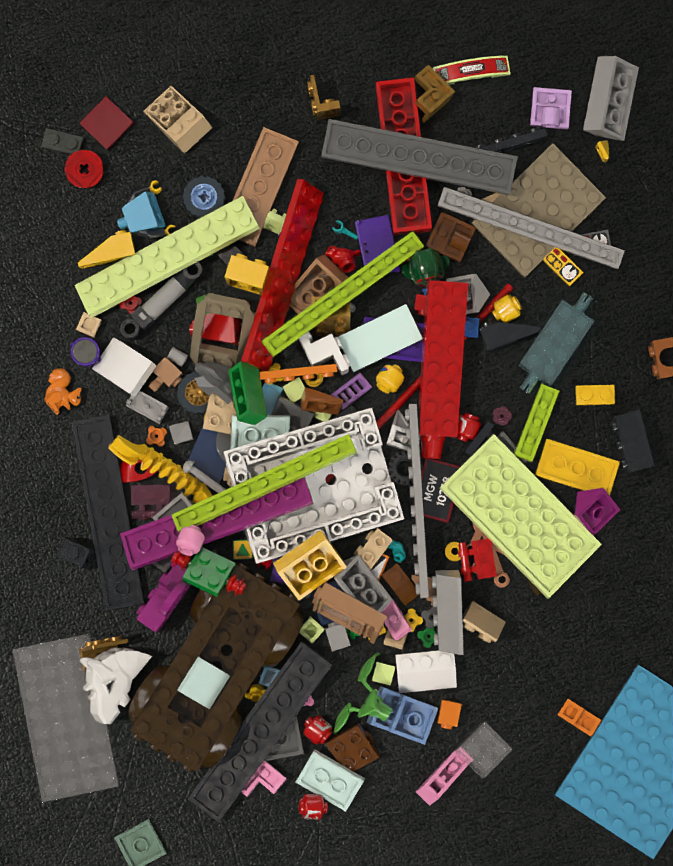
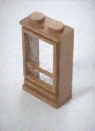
M326 582L323 588L318 587L312 601L314 604L313 611L317 609L318 613L360 636L361 634L364 635L363 638L365 639L366 637L370 638V642L373 644L387 618L386 615Z

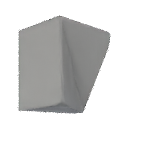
M188 421L169 426L175 445L194 440Z

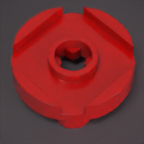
M79 150L68 157L64 171L67 179L74 186L87 188L96 185L103 175V164L96 153L88 150ZM81 164L83 166L85 164L88 165L87 170L89 172L87 174L85 172H83L82 174L79 172V166Z

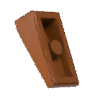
M304 388L301 397V410L339 415L343 400L310 388Z

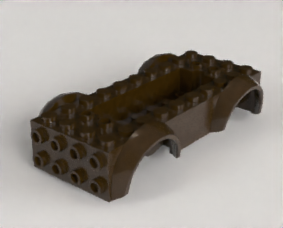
M240 562L238 565L235 564V568L229 577L237 575V580L245 579L244 583L247 585L243 594L235 596V591L233 590L228 593L227 585H224L218 597L200 589L190 610V616L195 626L171 665L159 666L146 677L129 707V718L133 725L130 730L133 732L132 736L141 742L146 740L150 743L149 747L157 752L160 750L167 753L165 757L171 761H180L183 763L182 767L191 773L193 771L197 772L200 768L213 767L222 759L235 739L241 725L242 714L238 708L239 703L260 669L275 667L284 658L297 638L303 624L300 604L294 595L288 593L286 596L281 593V587L274 583L268 585L264 582L266 578L258 573L252 575L248 572L250 568ZM225 644L232 647V653L229 656H224L221 653V647ZM198 657L210 664L214 661H219L222 664L221 670L230 675L210 709L177 690Z

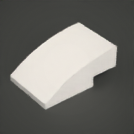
M113 337L100 356L101 361H97L92 369L135 397L156 365Z

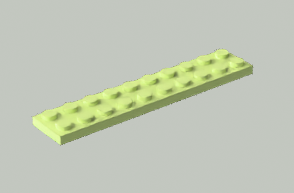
M241 196L136 252L135 255L128 256L81 281L75 287L89 317L93 318L260 228L246 200Z

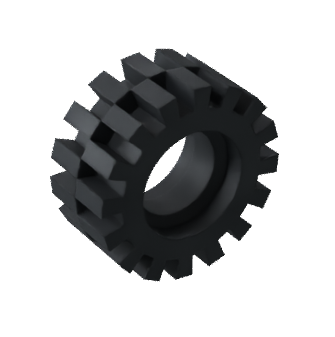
M405 450L397 452L389 461V476L397 484L402 486L413 484V478H409V475H401L398 471V465L402 461H409L412 464V459H408V454ZM420 459V467H421V474H422L423 465H422L421 459Z

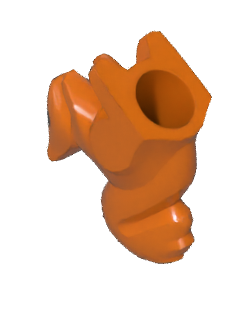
M62 368L53 370L49 375L48 381L51 385L46 390L44 401L58 415L61 406H65L70 410L69 403L74 406L80 404L82 388L79 387L69 392L66 389L71 381L68 371Z

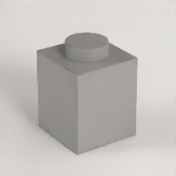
M336 622L328 624L329 628L325 630L331 650L335 651L350 646L345 627Z

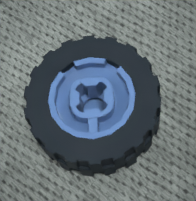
M199 176V178H194L185 187L183 202L188 212L199 219L225 205L224 189L216 179H212L209 176Z

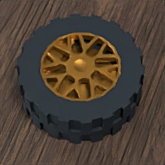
M197 372L187 374L185 378H182L178 385V400L185 410L192 414L202 415L206 413L209 395L197 385L194 379L200 375Z

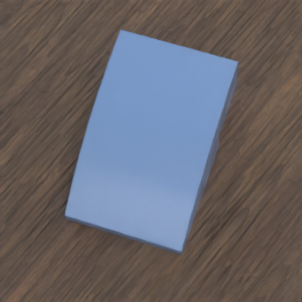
M380 686L377 695L383 699V703L392 708V711L386 721L369 715L367 723L425 745L438 708Z

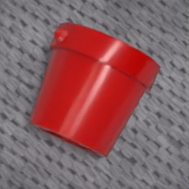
M420 435L422 457L441 459L445 436Z

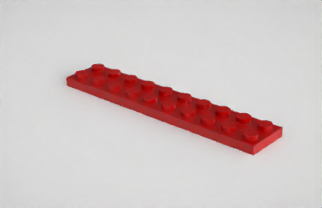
M297 179L241 359L242 362L257 367L262 372L269 371L273 361V356L262 341L284 325L289 304L295 291L294 284L297 282L300 274L301 265L306 255V249L324 193L301 179Z

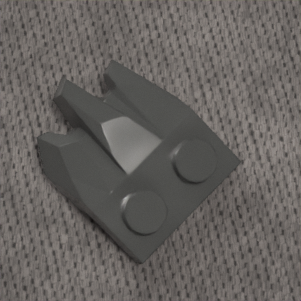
M206 361L205 364L199 362L195 365V370L200 376L194 379L206 394L210 396L214 392L227 404L233 400L228 370L232 367L211 361Z
M280 396L271 415L290 416L289 432L308 427L315 413L301 410L300 405Z

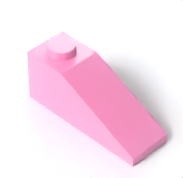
M457 747L428 777L416 793L427 804L431 805L441 797L472 759L460 747Z

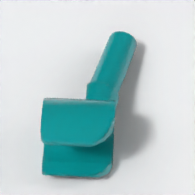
M336 221L337 224L341 225V228L338 230L333 228L335 233H344L354 239L358 238L355 233L346 229L341 221Z

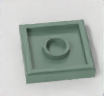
M150 819L114 837L129 866H145L167 854Z

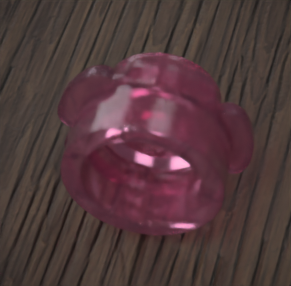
M500 407L493 411V421L496 424L502 426L508 424V421L511 419V412L508 411V408Z

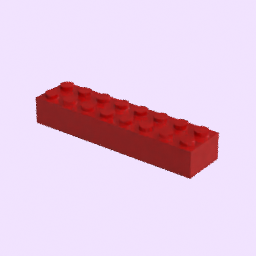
M414 78L376 82L380 129L421 137L418 108L415 104ZM386 171L393 236L406 235L412 231L414 233L431 232L432 224L426 178Z
M427 280L418 406L419 435L457 437L468 283Z

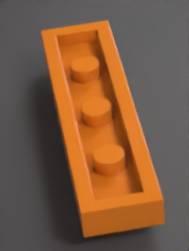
M337 364L260 372V380H264L265 383H274L276 378H283L284 381H293L295 376H303V379H312L314 374H322V377H331L333 372H337Z

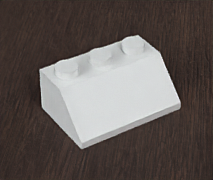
M436 650L395 655L399 693L457 687L453 653Z

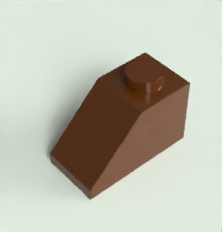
M395 564L381 575L405 606L420 595H416V587L398 564Z

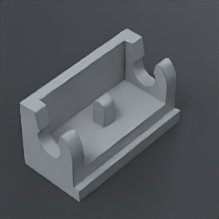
M141 391L135 397L131 395L126 401L127 407L158 424L161 423L169 409L167 405Z

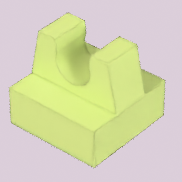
M273 209L269 211L263 228L279 235L286 214L284 213L283 216L276 214L277 210Z

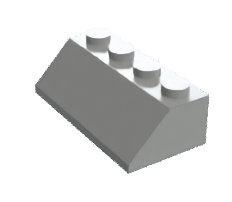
M617 56L598 57L584 122V131L595 136L624 141L639 67Z
M459 570L435 571L436 576H432V588H436V595L433 596V607H437V614L433 615V624L437 626V633L434 634V645H438L439 651L463 655L461 576Z

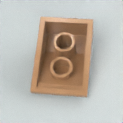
M326 255L317 257L294 284L295 291L289 306L299 314L312 305V297L326 295L349 277Z

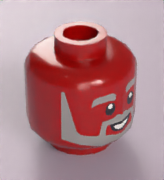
M466 412L464 415H459L457 438L468 442L469 439L474 440L481 428V422L478 421L479 417Z
M311 716L304 723L306 727L304 735L314 744L321 743L323 745L332 735V726L321 716H316L315 718Z
M305 794L299 800V814H302L304 819L320 820L323 813H327V802H324L322 795Z

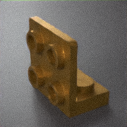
M310 75V81L307 83L309 96L314 98V100H311L313 116L317 115L318 120L340 116L339 100L327 99L320 104L315 77Z
M312 297V304L321 297ZM350 301L312 328V335L320 337L330 334L341 336L349 332Z
M121 636L86 642L85 647L79 648L80 659L84 657L94 659L104 651L106 652L115 647L118 648V644L128 643V639L122 640ZM81 663L82 671H85L87 668Z

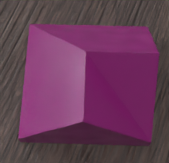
M604 488L577 492L576 510L573 516L594 536L620 509Z

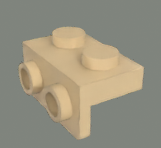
M378 528L376 531H370L365 538L368 542L364 547L360 545L354 553L355 556L359 555L370 570L392 542V539Z

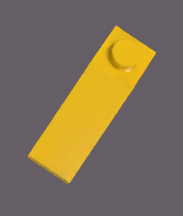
M126 230L115 232L116 235L109 237L79 261L78 266L80 269L120 261L128 256L135 255L132 234Z

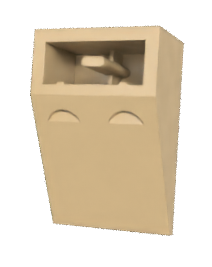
M172 86L144 110V113L184 154L212 129L206 118Z
M474 601L470 603L462 616L463 628L470 632L477 631L479 633L478 637L488 643L498 640L505 625V621Z

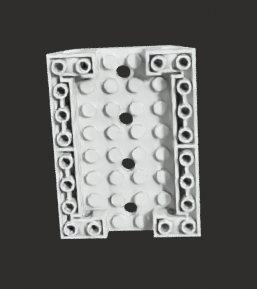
M372 408L224 451L232 487L347 434L350 435L357 451L356 454L305 477L313 499V505L245 529L256 564L286 555L320 530H322L329 541H333L404 519L394 482H391L381 448L383 444ZM365 463H369L372 466V471L369 474H365L362 471V466ZM328 474H333L336 478L333 485H328L325 481Z

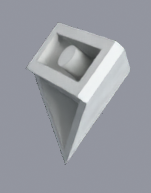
M399 410L396 412L386 445L407 451V448H411V443L406 438V429L410 427L408 421L405 420Z

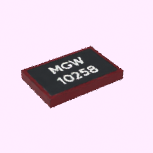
M431 458L425 459L421 474L424 517L446 523L449 522L454 502L440 487L460 466Z

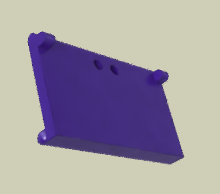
M388 215L355 222L364 266L394 245ZM397 266L395 269H393V270L390 271L389 273H391V272H399V271H400L399 266Z

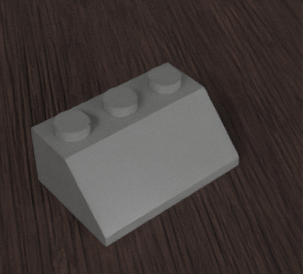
M359 555L344 560L346 568L334 576L336 582L347 595L381 613L393 599Z

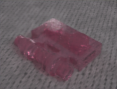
M170 485L131 486V505H139V511H132V519L146 520V518H152L163 509L164 504L170 503ZM145 505H156V510L146 511Z

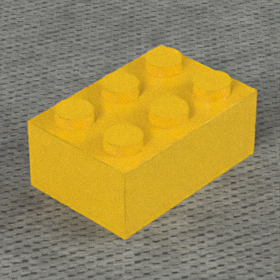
M242 254L231 255L225 274L227 285L262 295L269 272V266L266 265V262L257 259L253 262Z
M322 530L273 563L278 574L298 600L346 568L343 559Z

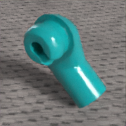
M392 540L387 548L392 550L396 562H402L406 557L403 545Z

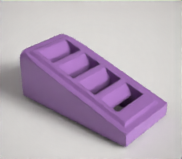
M359 373L332 393L331 396L339 398V395L345 402L342 403L340 412H342L369 391L372 386ZM356 381H358L361 384V386L364 388L363 390H361L358 387V385L355 383ZM349 386H352V387L354 388V390L357 392L356 395H355V393L350 389ZM344 390H345V391L348 393V395L351 397L350 400H349L348 397L344 394V392H343Z

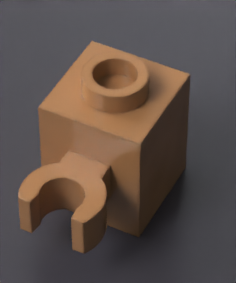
M165 357L153 370L158 377L149 387L154 392L163 383L169 388L172 386L176 387L181 382L183 373Z

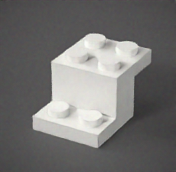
M308 331L299 338L311 366H318L334 359L341 375L348 373L350 362L346 354L342 355L340 352L342 346L338 337L334 338L330 334L313 342Z

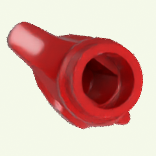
M330 246L325 255L330 257L332 262L338 265L342 272L348 273L355 269L354 258L361 255V250L353 251L347 248Z

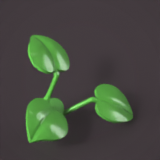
M375 653L365 662L358 676V681H361L371 693L360 709L351 707L352 704L348 703L340 711L335 722V735L344 726L349 714L353 711L359 712V718L370 715L386 721L392 708L383 703V699L377 695L378 690H373L366 682L375 658L379 656L378 653Z

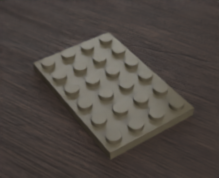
M552 144L512 183L510 195L500 194L491 204L572 232L606 197ZM476 219L471 223L524 278L555 248Z

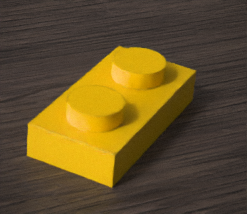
M614 385L575 386L576 405L615 404Z

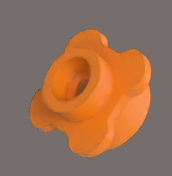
M150 426L146 442L149 445L158 444L160 447L165 444L164 436L167 434L166 429Z

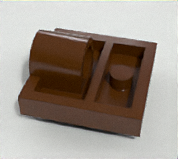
M441 212L426 244V248H431L439 254L460 263L476 227Z
M359 723L326 742L327 747L337 762L353 772L380 756L374 747L373 737L368 731H364Z

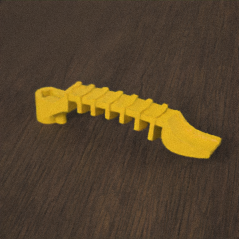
M120 435L110 443L109 449L124 462L134 465L140 459L141 470H145L149 466L150 473L158 470V477L163 478L167 476V483L169 484L176 482L177 490L184 488L185 496L194 495L193 503L196 504L213 496L205 483L200 482L197 477H193L189 474V471L185 474L181 465H176L172 462V459H167L162 453L154 451V448H149L145 444H134Z

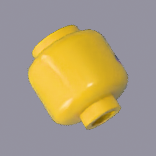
M506 295L494 303L495 310L492 312L497 321L502 320L504 323H509L520 316L522 307L515 296Z
M395 364L393 366L385 365L376 376L377 387L385 393L396 392L404 381L402 369Z

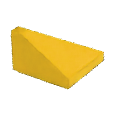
M607 140L600 141L595 148L605 163L609 159V144Z

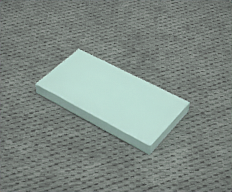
M407 304L338 337L353 372L423 339Z

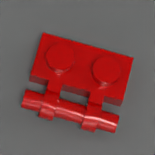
M489 538L471 541L472 549L467 550L466 542L458 543L459 551L457 552L458 557L461 558V574L464 575L465 582L472 581L471 573L473 572L477 573V579L497 576L492 543ZM469 555L474 556L475 566L470 567Z

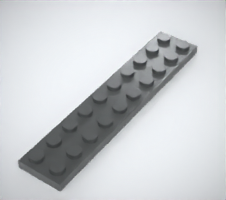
M332 119L328 121L321 158L506 195L511 193L518 157Z

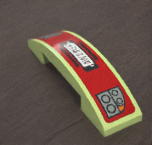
M508 56L468 59L433 68L448 85L484 77L494 78L510 75Z

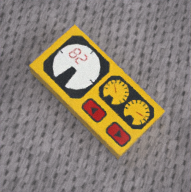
M554 248L543 259L568 286L583 274L558 248Z

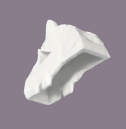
M115 647L102 652L94 659L89 657L80 659V662L87 668V684L83 689L91 691V695L87 697L91 700L90 712L96 721L103 724H111L120 713L118 705L120 704L125 707L131 700L127 693L130 691L132 679L136 677L152 656L130 648Z

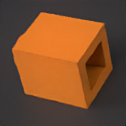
M441 700L437 723L441 724V728L452 730L453 726H458L461 703Z

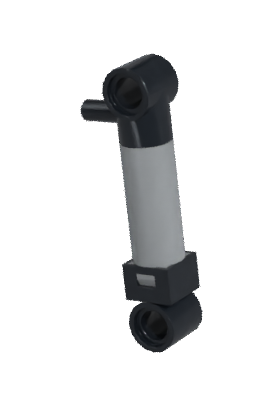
M196 262L177 272L147 302L139 306L130 315L133 320L127 319L122 322L120 326L122 335L128 340L138 338L141 333L140 328L144 331L148 329L160 314L195 281L202 277L203 269L201 264ZM192 266L198 268V272L195 275L188 274V269ZM134 325L136 328L135 332L127 334L125 331L127 326Z

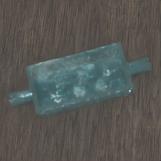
M583 292L575 306H571L564 300L560 302L518 365L529 373L520 389L524 390L529 384L525 392L530 394L538 380L548 386L553 384L594 322L584 313L593 300L590 295L584 302L588 294Z

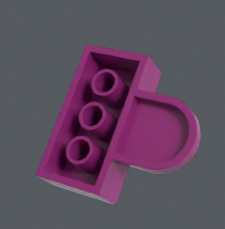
M173 562L170 564L172 567L170 572H165L160 578L158 588H153L148 595L149 602L146 605L142 604L136 613L139 615L137 620L154 632H159L191 586V584L182 580L187 569L181 571V566L173 567Z

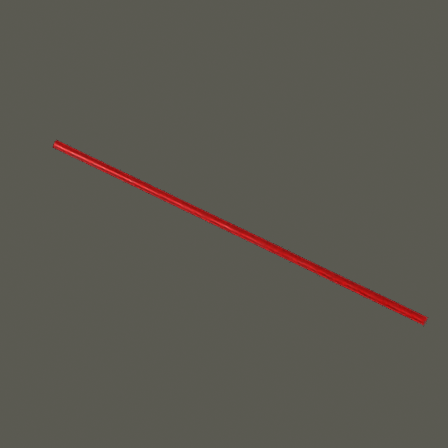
M508 283L475 318H479L481 323L494 309V303L508 295L513 287ZM420 376L376 421L378 430L420 387ZM328 474L325 478L326 483L328 484L335 476Z

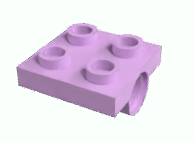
M534 87L530 126L568 129L571 90Z

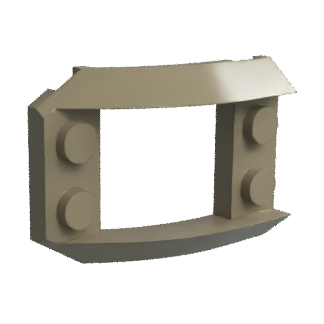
M208 293L201 302H198L190 358L195 365L198 362L205 363L206 361H211L228 367H234L239 362H242L241 359L255 317V313H252L250 310L251 306L246 300ZM206 312L243 319L238 350L202 343Z

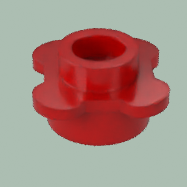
M132 296L119 303L121 309L128 310L129 314H132L138 305L142 304V300L139 297Z

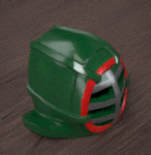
M427 248V250L415 251L416 253L409 259V264H405L401 268L404 277L414 281L418 286L426 287L427 280L441 281L444 278V272L448 269L450 260L447 256H439L438 252Z

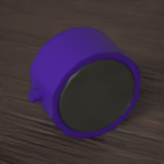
M83 337L74 343L71 342V356L79 366L91 367L97 361H101L100 348L93 339Z

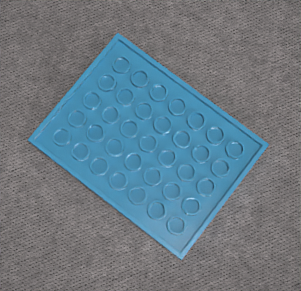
M637 664L555 795L652 859H654L673 829V687Z

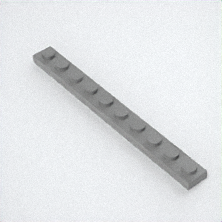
M446 187L443 188L437 205L615 269H619L624 250Z
M409 404L408 409H405V420L409 421L410 428L406 429V438L411 443V448H407L408 459H412V467H408L409 478H413V486H410V498H414V505H411V517H415V525H412V535L416 536L417 544H413V553L418 558V563H414L415 575H419V583H415L416 595L420 594L421 599L428 598L417 404Z

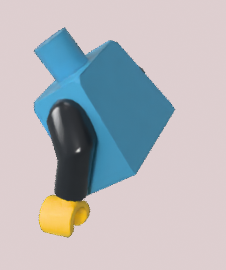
M152 181L150 187L144 186L132 192L126 201V205L122 207L125 217L117 220L121 230L129 228L131 233H137L138 236L149 239L170 235L168 229L175 228V226L169 225L166 229L163 228L166 225L155 194L161 192L162 187L159 189L153 188L154 185L158 184V181Z

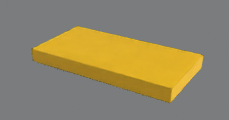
M546 439L535 476L583 491L604 488L610 496L620 461Z

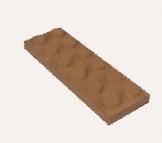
M263 127L233 199L234 201L241 196L244 197L260 228L239 239V241L254 247L258 242L269 211H271L299 144V141Z

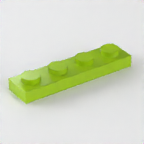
M544 384L540 385L514 452L515 456L529 462L533 461L557 399L558 390Z

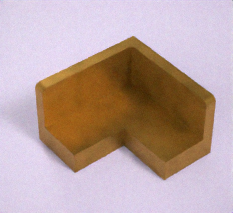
M429 65L414 78L426 91L415 102L425 113L422 118L424 123L441 109L455 92Z

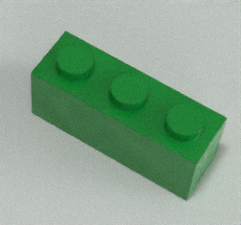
M239 362L228 370L237 421L256 425L267 417L259 370L250 364Z

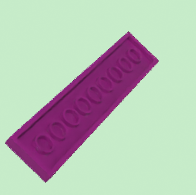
M301 478L198 525L197 527L201 529L205 536L203 545L313 505V499L306 478ZM172 515L120 533L129 567L132 571L171 557L176 551L179 552L176 545L179 532Z

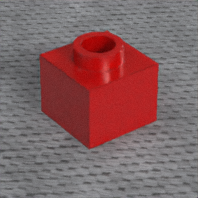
M416 294L414 311H418V315L425 316L426 295Z

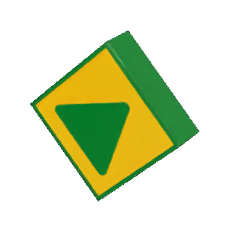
M233 540V560L253 559V553L248 540Z

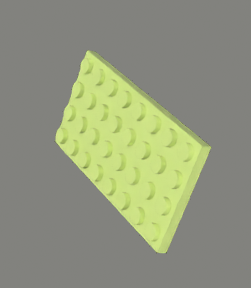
M494 434L440 487L457 507L547 599L602 545Z

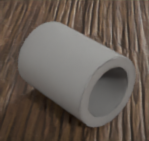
M175 347L171 349L167 356V359L181 367L188 358L187 354Z

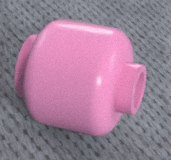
M195 525L182 528L176 540L178 550L188 556L197 554L203 545L205 536L201 529Z

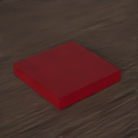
M105 96L80 122V125L108 150L133 125V121Z

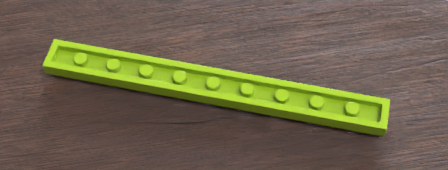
M412 231L265 338L262 343L273 357L410 258L416 253L415 251L422 249L424 245Z
M350 435L342 436L172 514L177 531L180 533L184 527L201 525L356 454L357 451Z

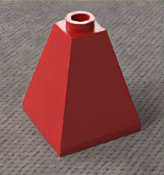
M209 313L205 315L202 339L239 346L243 319ZM193 320V321H192V324H190V334H191V335H193V328H194V321H195V320Z

